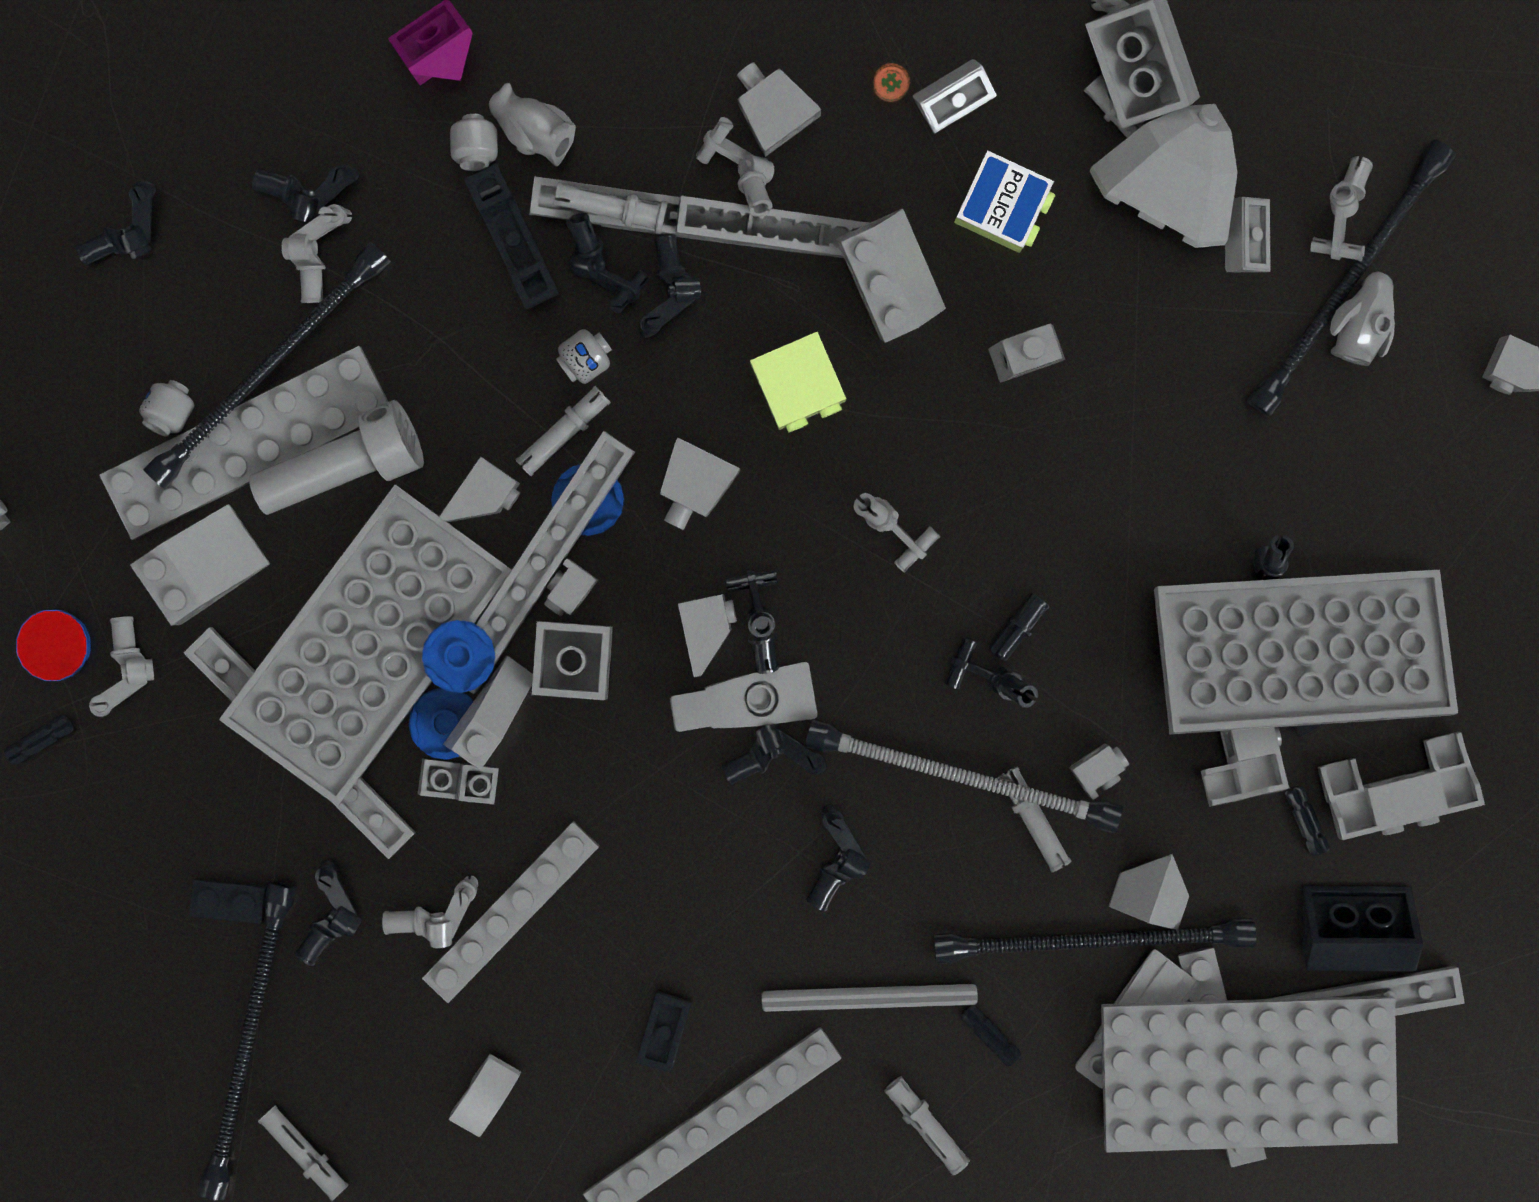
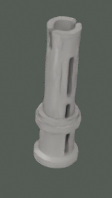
M558 182L556 198L554 200L555 206L559 205L620 219L622 224H625L627 227H631L633 224L655 229L657 234H661L668 204L667 201H662L659 204L638 199L636 194L628 195L625 198Z

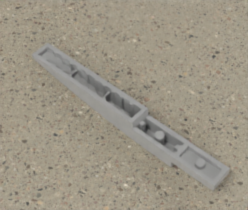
M534 176L529 215L570 220L571 216L578 213H587L592 224L657 234L655 229L635 224L627 227L625 224H622L620 219L559 205L555 206L554 200L556 198L558 182L625 198L628 195L636 194L638 199L660 204L662 201H667L664 223L659 235H676L681 238L844 258L836 238L869 224L867 222L768 208L770 212L766 215L753 216L749 211V206L687 196L674 197Z

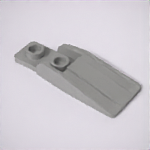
M801 662L779 667L773 673H770L769 669L766 670L767 674L756 672L711 684L704 687L702 691L674 695L670 698L674 728L676 731L682 732L704 727L738 728L815 719L817 717V709L809 664Z
M1155 949L1150 952L1114 1004L1187 1002L1198 988L1199 983ZM1101 1024L1094 1036L1095 1040L1076 1062L1075 1067L1078 1072L1091 1082L1103 1088Z

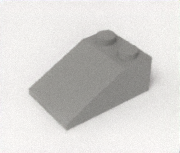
M228 504L158 545L130 566L172 626L182 625L270 565V562L231 505Z

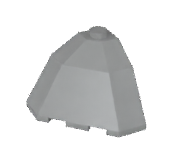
M1216 104L1190 105L1146 123L1091 167L1090 173L1105 199L1116 205L1120 201L1125 202L1139 210L1138 217L1162 230L1167 225L1183 234L1182 241L1199 248L1225 245L1228 241L1238 173L1232 133Z

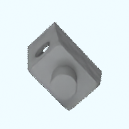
M753 62L737 74V77L748 90L738 98V105L765 157L821 116L820 107L782 70L777 69L765 78Z
M1051 323L1004 339L988 348L1000 383L1065 360L1054 326Z
M677 437L660 495L673 501L664 521L684 530L693 511L707 518L739 474L740 468Z

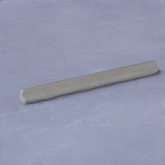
M974 984L774 990L762 993V1009L765 1012L975 1005L978 1000L977 987Z

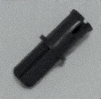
M1030 593L1028 599L1014 617L1007 618V626L990 646L991 653L1002 661L1008 660L1025 636L1030 637L1032 635L1030 630L1043 613L1049 609V605L1037 595Z

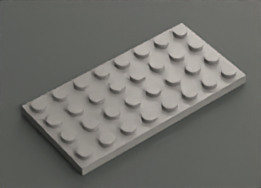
M394 485L219 720L336 806H340L432 682L425 673L422 661L423 646L430 633L441 624L450 621L460 620L475 624L512 570L404 490Z
M1440 570L1157 586L1154 589L1169 734L1451 716L1458 714Z
M1391 995L1101 1004L1104 1149L1106 1152L1398 1143L1395 998Z

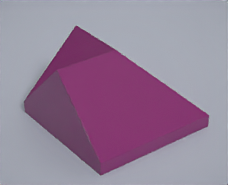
M444 0L388 39L418 84L422 85L432 77L461 81L473 32L450 0Z

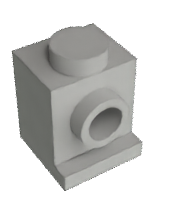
M566 558L563 563L568 568L565 574L559 570L548 584L547 588L551 593L544 605L559 616H562L564 612L573 615L598 582L597 578L569 558Z
M1104 743L1071 765L1069 769L1087 796L1094 800L1099 797L1095 790L1101 787L1104 791L1119 782L1121 778L1118 774L1123 772L1129 763L1118 747L1111 749L1109 745Z

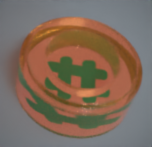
M895 63L881 66L876 71L873 80V88L877 96L888 102L902 99L910 85L908 72L901 65Z

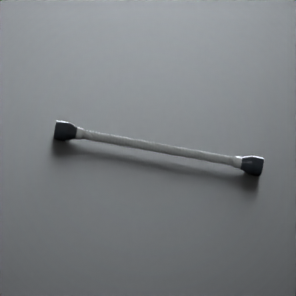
M816 720L811 722L805 743L806 748L816 751L857 752L858 755L861 753L862 756L874 757L876 760L879 758V761L892 762L894 765L897 763V766L910 767L911 770L915 768V771L919 769L920 772H928L929 775L933 773V776L946 777L947 780L951 778V781L965 782V785L969 783V786H978L980 789L983 787V790L987 788V791H996L997 794L1001 792V795L1014 796L1015 799L1019 797V800L1032 801L1033 804L1037 802V805H1046L1048 808L1050 806L1051 809L1055 807V810H1064L1066 813L1069 811V814L1073 812L1077 818L1086 820L1097 829L1114 834L1117 832L1122 815V805L1107 801L1087 802L1080 800V802H1075V800L1071 801L1070 798L1066 800V797H1057L1055 794L1052 796V793L1048 795V792H1039L1037 789L1034 791V788L1030 790L1029 787H1021L1019 784L1016 786V783L1012 785L1011 782H1003L1001 779L998 781V778L994 780L993 777H985L983 774L980 776L979 773L966 772L965 769L962 771L961 768L948 767L947 764L944 766L943 763H935L933 760L930 762L929 759L926 761L925 758H917L915 755L912 757V754L908 756V753H899L897 750L894 752V749L890 751V748L876 747V744L872 746V743L859 742L858 739L854 741V738H851L850 735L841 733L832 725Z

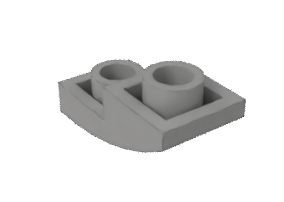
M422 758L418 795L494 804L499 768L483 766L479 770L467 763Z
M489 1054L473 1076L469 1088L451 1111L449 1120L480 1137L509 1095L521 1071Z

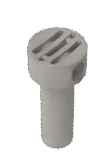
M392 400L363 412L358 418L360 430L251 474L249 484L259 508L263 513L269 515L376 470L386 481H391L422 468L424 459L420 442L403 407L397 401Z

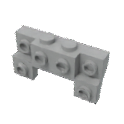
M1278 727L1220 731L1228 765L1201 771L1209 807L1289 789L1279 748L1282 739Z
M1454 732L1423 740L1430 769L1365 785L1362 784L1355 758L1318 766L1325 799L1330 805L1337 837L1341 840H1346L1382 831L1383 835L1396 834L1404 831L1403 825L1417 822L1418 826L1432 825L1440 822L1439 816L1485 805L1481 786L1469 760L1462 732Z

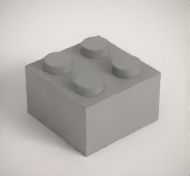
M537 621L531 695L593 700L608 699L613 626Z

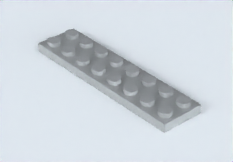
M357 346L235 407L230 414H227V417H223L224 420L220 424L217 423V427H213L214 430L210 434L207 433L208 436L204 437L203 441L200 440V444L197 443L198 446L194 447L193 451L190 450V457L183 463L178 477L165 490L152 480L143 469L156 456L171 450L177 443H183L182 440H186V436H189L190 432L193 433L192 430H196V427L100 474V477L131 540H136L249 484L251 474L360 429L359 415L387 403L388 400L362 347Z

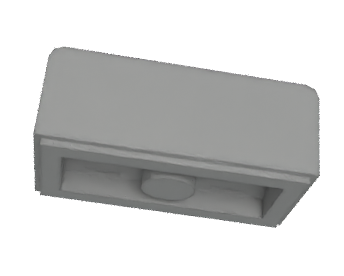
M972 59L914 94L913 99L932 131L936 133L997 95L983 66L975 59Z
M1234 198L1228 241L1225 244L1226 272H1270V199Z

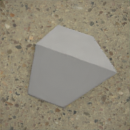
M1173 854L1120 872L1109 907L1150 924L1174 930L1178 929L1189 894Z

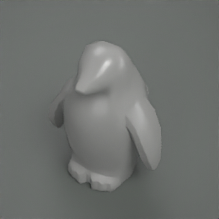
M510 83L504 84L500 91L494 93L490 98L489 109L492 115L497 119L509 141L516 145L519 152L526 155L538 153L545 156L555 166L561 164L574 141L576 125L572 123L565 112L554 105L541 103L536 99L516 96Z
M1379 271L1369 274L1361 282L1362 288L1352 299L1343 303L1336 310L1331 321V334L1333 336L1338 334L1336 346L1331 349V354L1354 364L1369 366L1377 352L1379 357H1384L1388 353L1394 337L1393 281L1388 275Z

